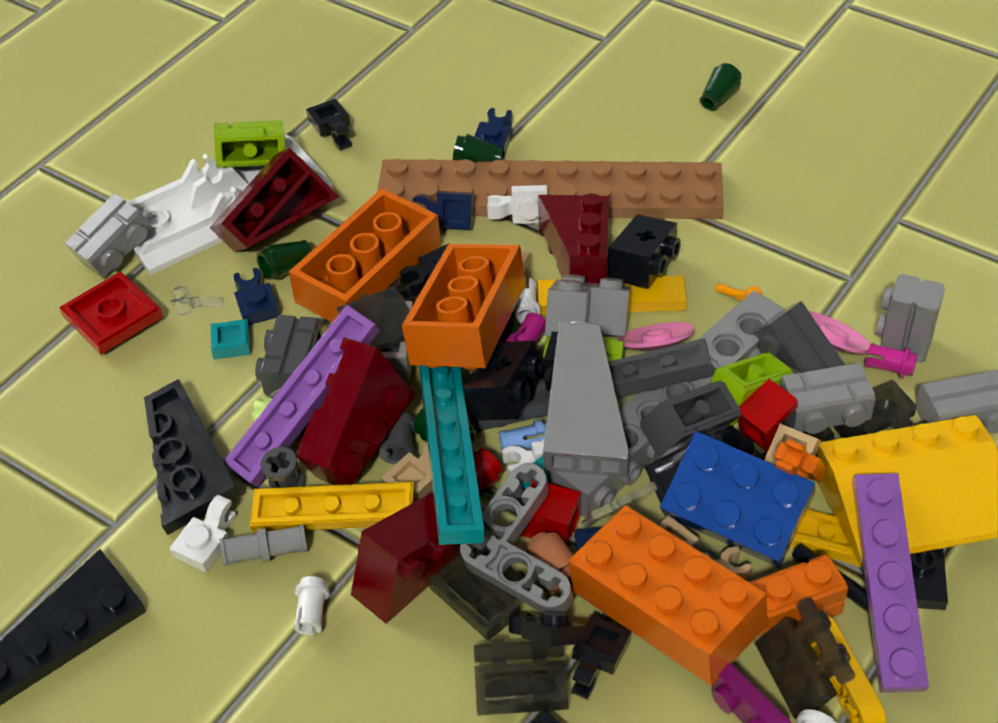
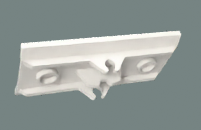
M284 133L285 149L290 147L334 191L333 185L325 173L292 137ZM203 154L202 157L206 161L203 169H197L198 163L195 159H191L182 178L128 201V203L142 213L152 226V230L147 234L146 239L133 248L148 274L152 275L224 242L209 227L265 165L216 168V158Z

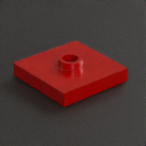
M121 271L59 307L62 317L101 355L163 318L161 308Z

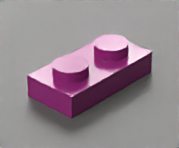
M731 663L719 673L718 679L712 685V697L718 707L727 714L733 712L743 723H792Z

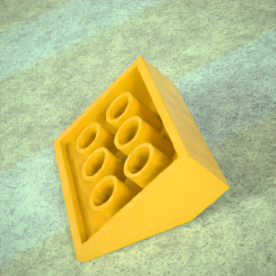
M977 415L839 438L820 443L817 458L821 459L827 469L821 482H817L834 516L837 517L839 525L860 564L863 561L852 484L854 476L858 474H899L910 554L998 538V450L993 438Z

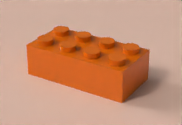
M381 188L289 271L295 303L332 323L346 305L367 317L374 311L375 301H384L401 285L399 272L403 268L419 266V257L441 246L438 215Z
M448 244L402 324L410 365L427 366L429 368L441 366L463 367L465 369L486 368L526 285L520 245Z
M626 505L568 560L574 593L710 686L718 679L719 673L729 663L732 664L767 626V593Z

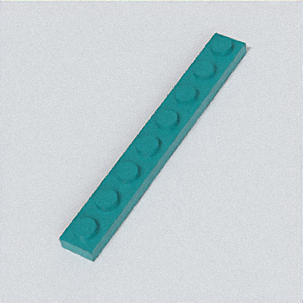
M419 365L439 545L484 543V524L465 396L462 389L460 367L444 366L429 368Z

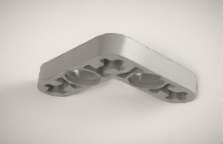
M525 463L517 466L510 473L482 512L484 543L461 544L460 553L466 567L471 572L541 613L546 611L564 613L570 608L573 601V591L568 578L560 571L513 545L549 493V484L544 470L538 465ZM535 479L537 487L535 489L528 487L523 492L521 483L523 481L530 483ZM520 497H521V499H522V502H523V505H524V506H522V505L518 502V500H519ZM509 509L517 514L515 521L507 527H500L494 523L496 514L502 510ZM486 530H489L490 533L493 535L490 539L488 537ZM487 544L490 554L487 557L480 554L475 559L472 550L475 547L482 550ZM514 563H521L528 567L527 575L517 582L507 580L505 578L506 569ZM537 576L540 585L549 590L559 586L561 597L552 596L547 601L544 591L535 585Z

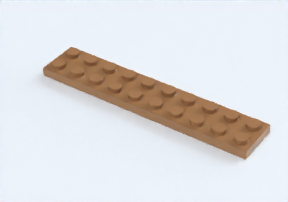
M383 159L377 190L378 192L383 188L425 209L426 206L423 203L413 202L415 195L426 194L433 200H437V192L474 193L473 216H488V196H512V186L547 185V195H585L593 193L599 196H609V218H634L639 214L657 219H723L724 213L721 162L494 160L492 162H473L467 159Z

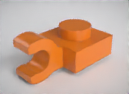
M790 438L785 443L780 442L774 458L777 460L775 468L792 476L796 474L805 479L810 478L820 483L827 469L820 458L807 453L806 445Z

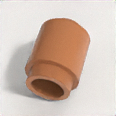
M556 532L536 534L527 543L525 552L563 573L568 578L572 588L568 560L574 555L573 552ZM556 586L553 590L546 588L547 591H553L556 596L561 597L559 586Z

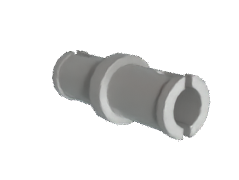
M303 525L266 532L265 528L257 529V534L219 539L223 566L255 559L268 562L272 556L301 551L307 552Z

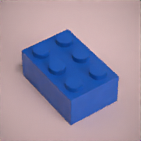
M695 431L660 505V509L664 516L669 515L683 525L729 546H738L740 551L781 568L815 494V482L796 474L793 476L776 469L775 465Z

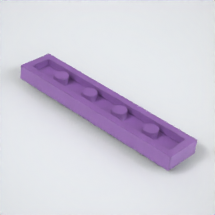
M346 305L223 462L252 485L258 487L265 478L260 465L265 453L276 447L289 448L310 421L314 409H319L323 404L330 387L325 385L329 372L335 374L344 353L343 350L339 349L343 338L346 337L369 345L380 331L376 324Z
M858 474L854 476L852 484L879 693L925 692L929 688L899 474Z

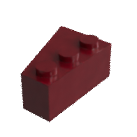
M289 147L274 155L209 228L234 252L249 248L339 196Z
M593 193L585 195H538L539 232L541 236L546 238L547 248L557 261V269L562 279L563 275L585 276V282L600 283V278H607L609 196H599Z
M344 337L339 348L344 353L335 374L329 372L325 385L330 387L320 410L314 409L296 453V457L316 478L333 485H350L356 481L416 395L377 347Z
M433 492L361 532L351 596L385 624L462 557L460 553L461 544L439 545ZM481 504V511L483 512L486 507Z

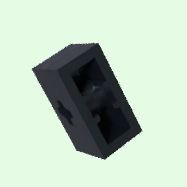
M637 214L608 247V278L622 279L625 284L649 289L658 276H663L668 263L672 259H676L679 254L681 240L677 237V223Z
M534 340L498 342L486 368L474 369L462 387L474 421L518 419L545 373L544 361L538 355Z

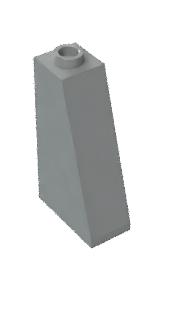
M579 320L571 323L559 322L543 447L545 471L628 477L629 450L600 325L590 324Z

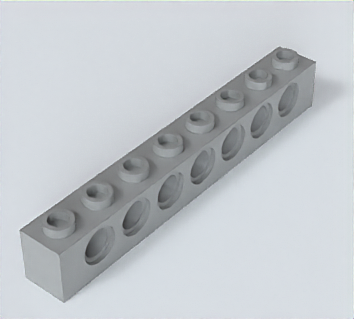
M753 290L704 333L699 339H706L713 375L716 368L762 354L758 344L759 339L754 331L785 308ZM713 375L702 377L695 381H685L661 387L657 390L636 393L619 408L629 450L628 477L550 471L551 484L581 492V516L586 520L592 517L598 510H605L612 503L615 495L625 485L630 486L636 482L644 466L662 458L655 454L640 428V421L648 413H651L660 402L709 385Z

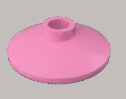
M809 311L836 352L839 350L853 354L868 353L870 343L860 333L831 317Z
M661 323L628 331L625 336H620L618 340L624 341V347L650 352L677 345L693 335L695 330L694 326L689 323Z

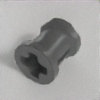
M403 412L384 439V442L379 446L380 458L383 461L397 464L409 452L414 455V446L411 444L412 434L415 432L414 424L416 419L411 414Z
M287 447L272 448L262 457L260 463L261 470L265 477L269 479L270 488L304 487V476L300 468L297 467V457L291 449Z

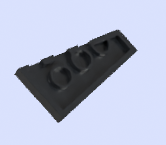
M179 379L144 397L148 431L154 453H152L153 466L156 469L158 484L156 485L157 495L162 507V514L160 515L161 524L167 535L187 525L193 517L198 519L205 515L209 504L215 496L220 495L232 500L241 495Z
M101 549L92 555L0 640V706L146 612L142 601Z

